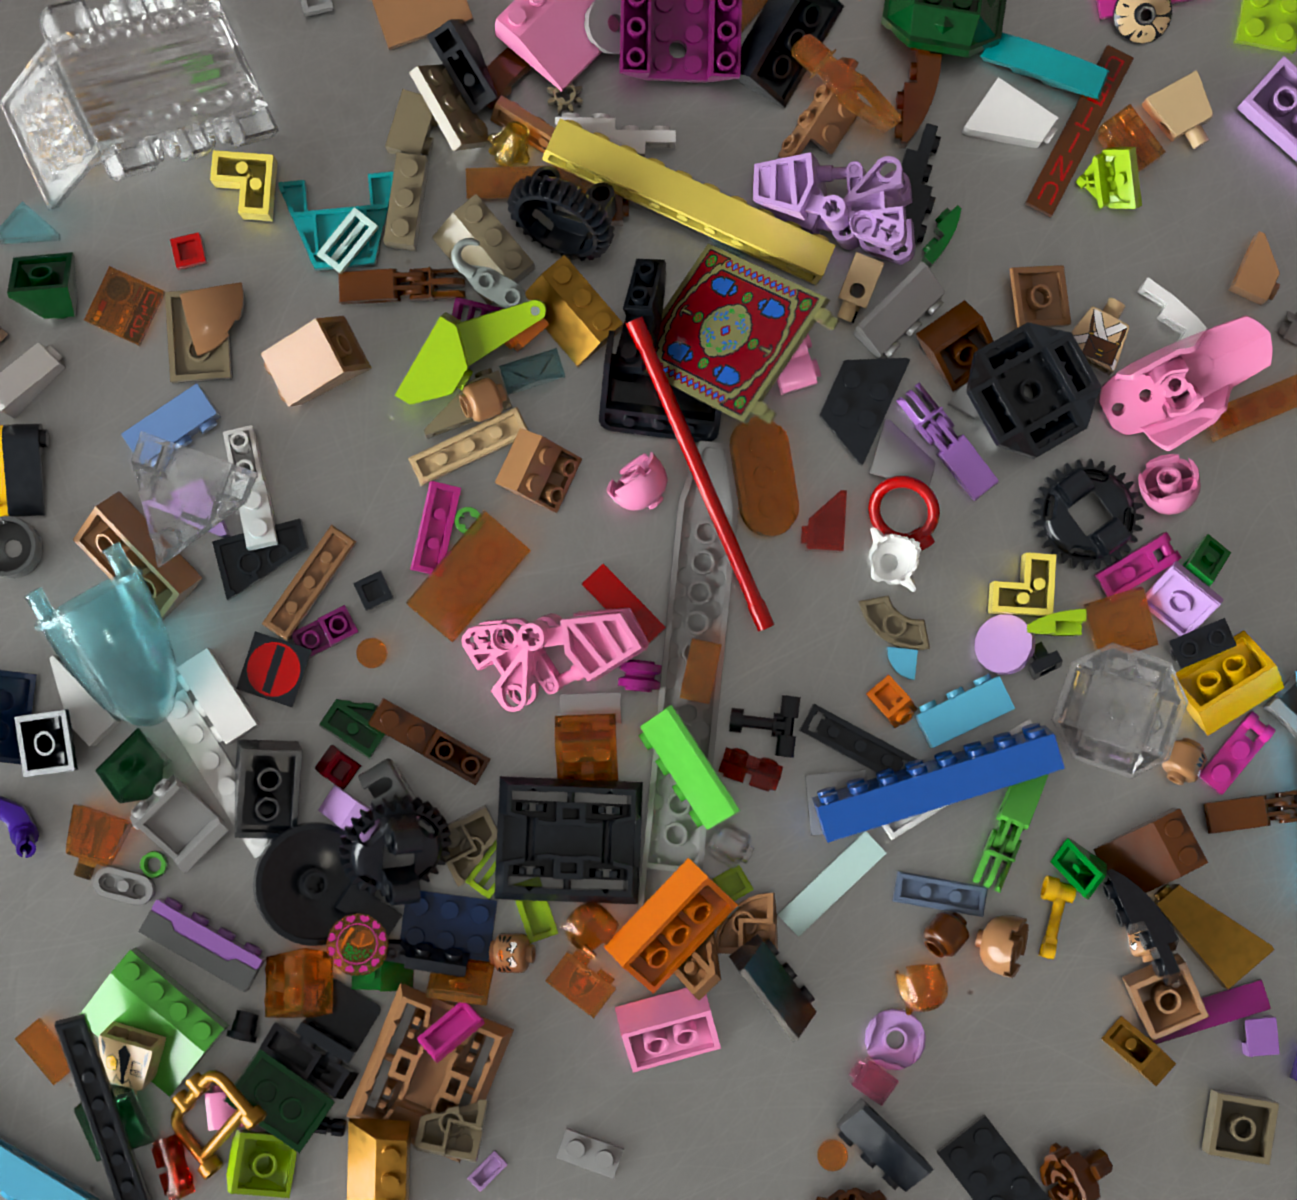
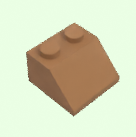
M1178 953L1173 956L1181 973L1178 981L1166 986L1162 977L1158 978L1152 964L1122 977L1132 1003L1152 1041L1209 1017L1189 968Z

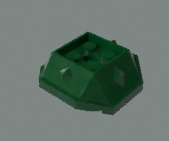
M885 0L881 24L888 30L891 29L896 37L907 47L968 58L1000 43L1007 0Z

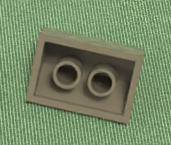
M477 194L455 210L432 236V239L451 262V252L454 245L464 238H473L478 240L480 245H468L463 248L461 256L465 262L471 265L493 268L516 283L522 281L535 270V265L531 258ZM478 293L486 304L492 305L495 303Z

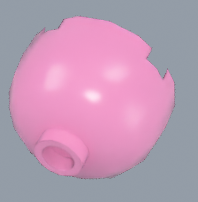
M650 452L649 457L644 453L624 466L619 471L622 477L616 483L612 479L607 487V493L621 507L632 511L643 510L647 507L651 510L662 502V494L666 489L668 479L664 466L655 454Z
M1178 454L1160 455L1150 460L1146 464V469L1142 474L1140 471L1138 476L1140 493L1144 501L1150 508L1161 514H1179L1188 510L1195 503L1200 493L1201 483L1198 467L1193 460L1189 458L1188 461L1180 459Z

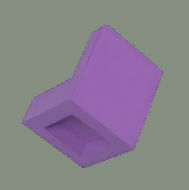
M1264 1015V1018L1246 1019V1041L1242 1042L1243 1054L1248 1057L1280 1054L1276 1017Z

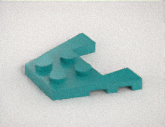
M394 171L368 174L370 205L354 207L378 225L379 229L347 268L376 265L388 214ZM305 180L278 182L279 190L316 271L334 269L319 258L317 253L354 207L309 211ZM358 218L353 221L327 255L330 258L360 222ZM367 225L362 229L358 236L353 240V242L337 260L338 264L341 263V261L345 258V256L349 253V251L353 248V246L369 228Z

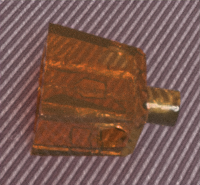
M74 804L65 849L66 854L79 858L73 875L91 880L96 864L105 867L111 866L133 827L131 821L81 804Z

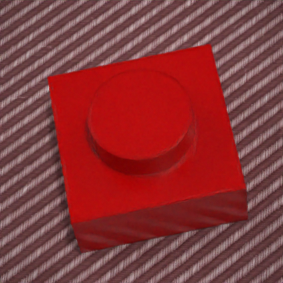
M199 232L170 239L178 270L207 263L202 237Z

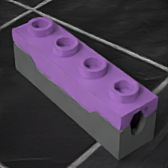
M167 897L166 900L160 898L155 901L152 910H150L140 927L139 933L239 990L246 992L250 989L260 968L267 959L261 955L262 949L250 942H246L245 945L234 940L236 935L223 927H220L219 930L208 925L210 920L197 912H193L192 915L181 910L183 904L171 897Z

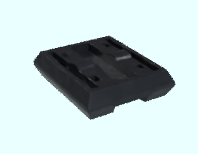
M500 776L494 899L638 904L643 782ZM512 791L567 792V802L512 800ZM575 793L627 795V804L575 802ZM527 803H538L536 804L535 811H525L530 808V804ZM602 806H614L612 807V814H601L606 813V807ZM522 866H535L533 874H527V868ZM599 869H611L609 877H603V870ZM508 876L547 877L564 879L563 888L508 885ZM571 880H623V889L571 888Z

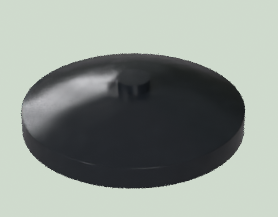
M317 822L299 824L277 835L262 852L254 872V898L264 921L283 938L307 946L327 945L336 942L338 935L345 927L358 923L355 920L352 923L347 921L346 918L349 916L335 907V904L351 882L350 878L346 877L339 858L338 847L341 845L340 837L346 835L345 830L342 828ZM341 921L343 923L342 929H335V925H338V922ZM359 924L349 926L348 928L343 930V932L339 936L338 941L343 939L344 934L348 932L350 928L356 929L359 927ZM330 933H334L336 937L332 942L328 940Z

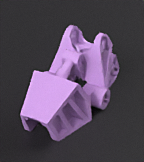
M811 152L754 164L753 201L762 205L763 209L771 211L776 218L785 222H795L802 227V230L811 234H819L820 230L831 232L838 244L846 250L856 249L861 245L866 253L900 265L913 259L915 255L914 224L911 219H906V209L904 208L913 203L911 183L909 177L903 172L902 164L897 158L892 156L882 157L867 173L858 161L849 163L847 167L820 165L817 158ZM887 163H894L897 169L889 172L884 177L881 176V168ZM847 179L848 194L843 199L837 195L828 196L825 182ZM846 230V236H843L842 234ZM865 241L876 246L869 247L865 244ZM905 245L907 251L900 252L898 256L895 250Z

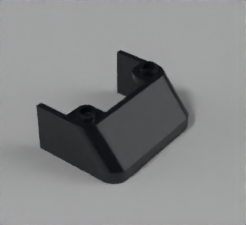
M609 330L601 388L600 425L604 429L613 432L677 439L650 376L615 372L613 368L616 355L613 354L615 331ZM671 386L694 442L714 441L719 435L722 412Z

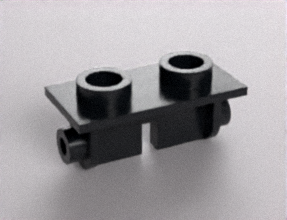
M1225 618L1169 641L1172 648L1170 650L1171 657L1174 661L1178 662L1180 669L1237 646Z

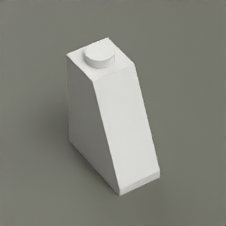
M998 77L964 126L962 134L968 137L1038 149L1042 141L1048 144L1058 130L1053 126L1058 117Z
M38 342L1 371L0 411L15 419L66 368L60 362L63 356L50 344L45 348Z

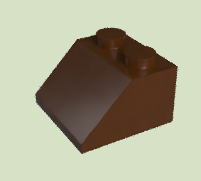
M965 300L915 334L926 356L953 392L968 382L973 353L994 342L983 317Z

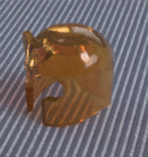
M587 902L574 909L567 918L566 923L561 925V928L565 930L568 941L584 956L592 960L597 955L593 950L602 943L607 945L610 942L619 923L603 905L596 902Z
M940 963L906 966L908 975L899 973V970L894 971L900 997L906 1005L907 1015H911L913 1011L922 1013L936 1010L946 1001L949 986Z

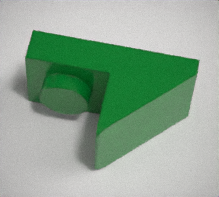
M1207 534L1182 565L1209 587L1215 581L1231 552Z
M371 959L364 965L368 967L367 971L359 972L360 967H353L351 989L390 992L397 991L400 983L413 988L414 969L404 968L405 964L379 959V963H376V966H372Z

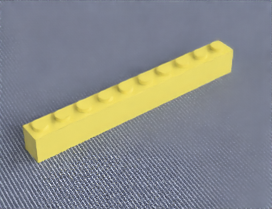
M559 119L541 159L591 183H607L614 188L615 194L814 285L823 277L836 246L821 234L808 233L802 230V227L795 222L782 221L767 209H756L748 205L746 200L741 197H730L721 193L719 188L712 184H702L693 180L692 176L684 171L671 170L665 167V164L658 159H647L637 154V151L630 146H619L610 142V139L604 134L598 132L591 133L584 130L579 123L573 120Z

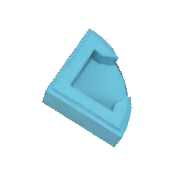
M887 647L888 660L894 670L906 679L915 680L918 650Z

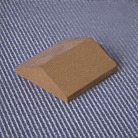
M1064 265L1012 267L1009 269L1017 328L1027 322L1049 328L1071 325Z

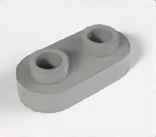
M116 867L101 868L93 878V887L100 896L132 905L148 903L155 893V886L150 878ZM108 876H112L115 879V885L112 888L108 887L105 883ZM137 884H142L145 888L142 895L135 893V886Z

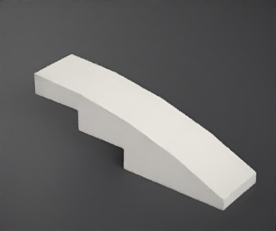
M1149 277L1137 291L1138 294L1162 308L1156 319L1179 332L1181 336L1178 341L1208 329L1180 300Z

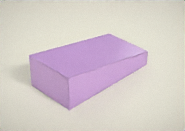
M493 1151L467 1179L481 1192L508 1164Z

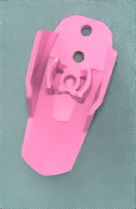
M1245 315L1191 335L1127 365L1101 386L1099 403L1111 427L1125 435L1145 433L1160 448L1167 451L1173 450L1217 422L1221 414L1228 408V401L1233 387L1271 365L1272 340L1270 332L1259 321ZM1142 390H1150V394L1147 397L1139 396ZM1115 403L1123 404L1122 409L1119 411L1113 410L1112 407Z

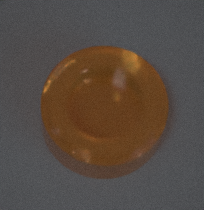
M367 638L358 645L356 655L358 661L363 666L378 668L386 661L388 652L382 641L376 638Z
M828 1139L818 1147L817 1159L824 1169L838 1171L847 1163L848 1152L842 1142Z

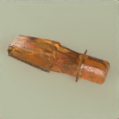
M811 34L803 36L793 45L791 49L792 56L811 73L809 78L814 77L816 74L821 77L823 83L845 108L883 133L899 123L902 116L865 75L858 73L832 56L837 51L836 49L831 51ZM857 92L865 97L872 107L864 103L858 97Z

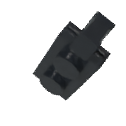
M387 939L385 942V953L383 954V961L405 964L404 968L458 977L466 975L470 960V953H464L457 948L444 950L433 948L425 943L412 945L404 943L402 939Z

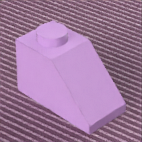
M334 785L318 811L344 830L345 826H353L351 817H361L360 809L367 812L371 808ZM379 819L375 821L376 825L368 830L366 834L361 832L359 836L362 842L368 841L381 826Z

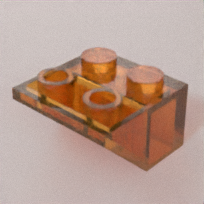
M616 713L555 716L557 779L618 781Z
M302 948L266 957L265 1018H307L332 1014L333 955H329L327 951Z

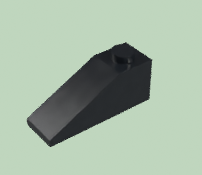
M450 19L427 35L428 40L473 114H476L499 98L479 45L463 19Z

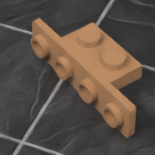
M841 57L831 66L828 78L815 91L813 101L808 109L799 116L798 124L792 134L783 141L782 149L778 154L779 158L800 155L809 141H812L826 154L832 155L864 106L862 102L844 88L858 66V61L853 58Z

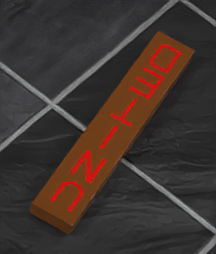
M1107 44L1097 63L1098 66L1109 70L1099 99L1084 95L1080 96L1025 205L1049 217L1053 216L1134 59L1132 56Z

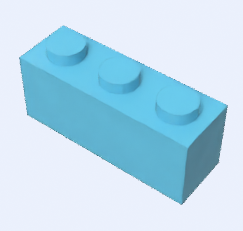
M990 673L974 680L975 687L964 691L963 687H959L947 693L948 700L937 704L934 699L918 707L921 713L914 716L929 748L941 745L1015 709L1000 676L992 678Z

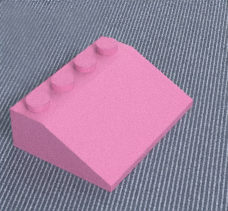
M514 0L496 18L495 36L561 92L602 53L595 44L590 42L584 28L585 13L594 0ZM611 15L608 19V26L613 32L618 30L619 21L615 16Z

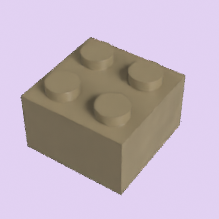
M1211 1089L1201 1150L1208 1155L1270 1165L1279 1103L1272 1099Z

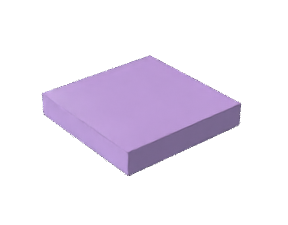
M1175 561L1138 602L1179 636L1196 630L1221 605L1224 599L1178 561Z

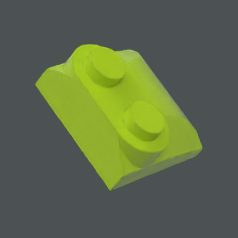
M247 1129L237 1130L230 1148L226 1174L227 1191L230 1194L290 1198L297 1152L270 1133L256 1132L252 1129L249 1131Z

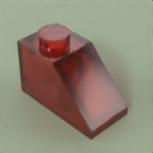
M840 490L808 519L807 526H801L800 543L806 544V551L842 553L844 551L847 490Z

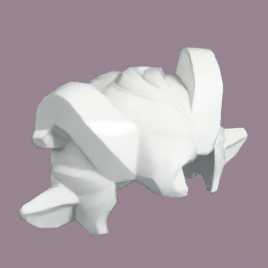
M872 527L873 544L869 550V559L872 563V579L876 582L884 580L889 585L902 584L912 592L916 591L913 576L918 568L920 552L922 551L919 547L920 543L913 538L909 539L897 534H883L877 528Z

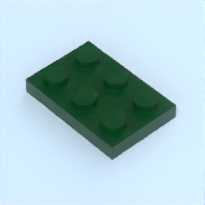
M258 1049L234 1083L253 1108L260 1105L267 1113V1116L258 1125L299 1154L335 1103L331 1098L261 1049ZM226 1095L223 1101L232 1106L234 1109H237V1107Z

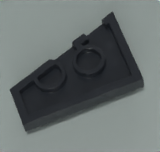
M300 518L275 525L277 545L248 551L244 533L212 541L228 601L309 549Z

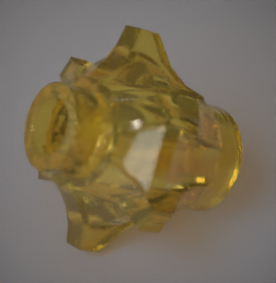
M511 121L502 131L491 133L488 136L487 140L492 144L488 152L495 156L497 164L503 167H512L514 163H523L525 165L529 163V146L527 144L530 132L528 128L519 122Z

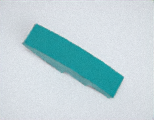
M1003 32L1000 43L994 47L986 48L981 55L985 62L1011 68L1013 73L1041 80L1044 85L1099 99L1109 74L1108 69L1081 58Z

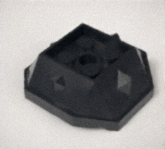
M1027 322L973 353L966 393L996 446L1034 459L1087 429L1101 384L1071 332ZM1025 384L1033 388L1034 396L1032 399L1024 394L1023 388Z

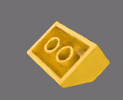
M1245 631L1233 637L1237 646L1189 665L1168 678L1192 719L1207 736L1285 688L1277 665Z

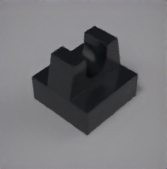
M1041 641L1035 644V652L1032 656L1034 662L1030 663L1029 672L1033 679L1036 680L1060 668L1063 660L1057 650L1049 654Z

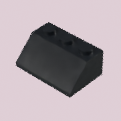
M757 934L729 955V958L794 1043L799 1039L817 1012L811 1004L815 998L805 985L799 989L793 981L797 975L787 962L783 965L780 964L775 957L780 952L768 938L766 941H763Z
M862 1098L836 1124L841 1130L837 1135L849 1147L856 1144L863 1151L860 1157L872 1169L876 1165L885 1172L882 1178L894 1190L900 1187L906 1192L934 1170L929 1162Z

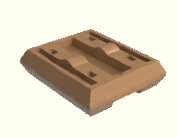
M400 983L347 1117L411 1121L410 1143L414 1145L421 1116L431 1113L437 1114L447 1111L449 1108L459 1106L464 1092L473 1096L470 1104L478 1102L477 1100H486L514 1029L480 1016L485 1024L440 1062L436 1063L416 1038L455 1005ZM409 1003L416 1006L403 1041L398 1047L396 1054L393 1055L388 1053V1049ZM422 1020L419 1030L411 1027L412 1023L419 1025ZM489 1036L494 1038L495 1041L475 1089L467 1084L486 1037ZM470 1048L478 1050V1053L470 1052ZM385 1059L392 1062L377 1105L374 1108L367 1105ZM393 1091L390 1100L383 1098V1094L390 1096L391 1092ZM444 1156L458 1163L461 1161V1159Z

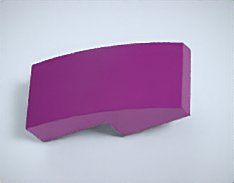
M343 605L296 630L291 638L296 645L311 649V658L357 634L358 630L346 606Z

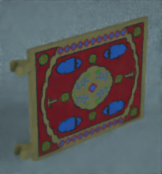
M708 243L663 309L655 351L671 386L746 425L753 415L770 424L775 418L776 412L769 409V406L762 401L816 321L826 328L833 330L838 324L839 319L832 316V313L825 309L830 302L827 297Z

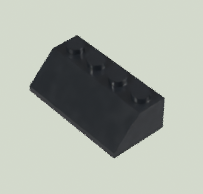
M768 0L741 45L740 78L737 80L747 88L785 108L844 5L839 0Z

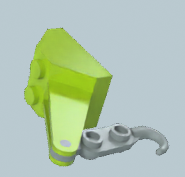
M464 238L454 245L451 252L452 263L467 278L478 293L502 306L504 309L463 322L447 312L439 317L395 394L396 397L410 405L451 395L457 388L463 390L474 373L469 369L473 363L542 320L546 315L547 307L545 303L539 299L529 300L521 285L493 268L471 265L462 259L461 253L464 247L480 245V242L473 238Z

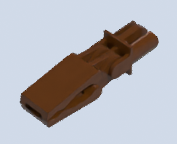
M394 268L343 272L342 275L338 273L339 303L342 305L400 303L401 298H410L411 301H436V299L455 297L464 298L466 297V291H438V289L465 287V279L437 278L462 276L463 274L456 268L409 269V272L401 273L397 272V269Z
M1297 790L1275 793L1274 798L1268 799L1266 795H1255L1203 803L1208 834L1270 826L1271 820H1279V824L1297 821ZM1277 807V810L1269 811L1268 808Z

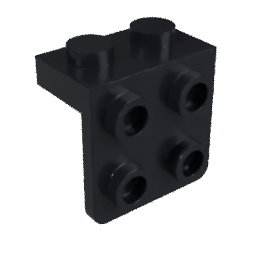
M332 978L326 983L307 1017L300 1023L296 1033L301 1035L299 1040L307 1046L315 1049L318 1045L328 1051L326 1057L340 1065L343 1061L349 1064L379 1016L381 1007L339 980Z

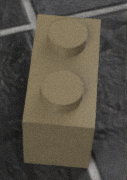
M402 89L385 144L388 153L396 155L397 152L429 156L434 138L430 137L433 126L438 127V123L421 94Z

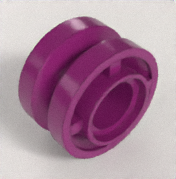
M630 659L619 666V669L625 672V676L618 678V686L625 687V690L640 692L660 690L661 682L656 680L655 676L662 673L661 665H655L653 661Z

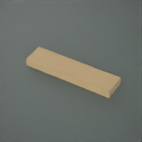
M515 407L408 459L420 485L424 486L430 483V481H434L512 444L520 428L529 430L518 407Z

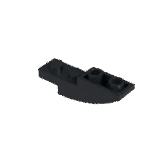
M929 123L924 128L918 151L907 148L902 161L903 172L909 177L911 183L913 203L904 208L906 209V219H911L914 224L915 245L917 242H923L927 226L923 225L922 222L925 213L931 215L936 197L930 196L933 187L921 184L922 181L927 183L933 166L927 164L930 153L936 154L941 139L940 136L936 135L938 126Z
M636 259L623 306L626 318L613 362V368L616 373L644 374L646 369L626 323L643 317L656 350L665 296L666 262L664 259Z
M1107 870L1102 888L1106 898L1113 900L1115 904V916L1120 927L1125 926L1129 935L1140 932L1139 939L1144 950H1149L1154 959L1152 960L1153 970L1158 978L1162 977L1166 986L1177 982L1181 970L1172 951L1176 950L1179 938L1172 925L1156 903L1139 886L1116 870Z

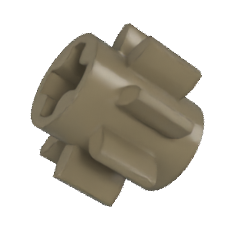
M573 82L570 83L564 90L567 94H570L569 101H565L561 97V91L558 88H547L548 93L554 95V97L548 100V105L553 106L556 104L558 115L563 110H569L570 113H574L573 107L575 104L583 105V99L577 97V94L583 91L582 86L574 87Z

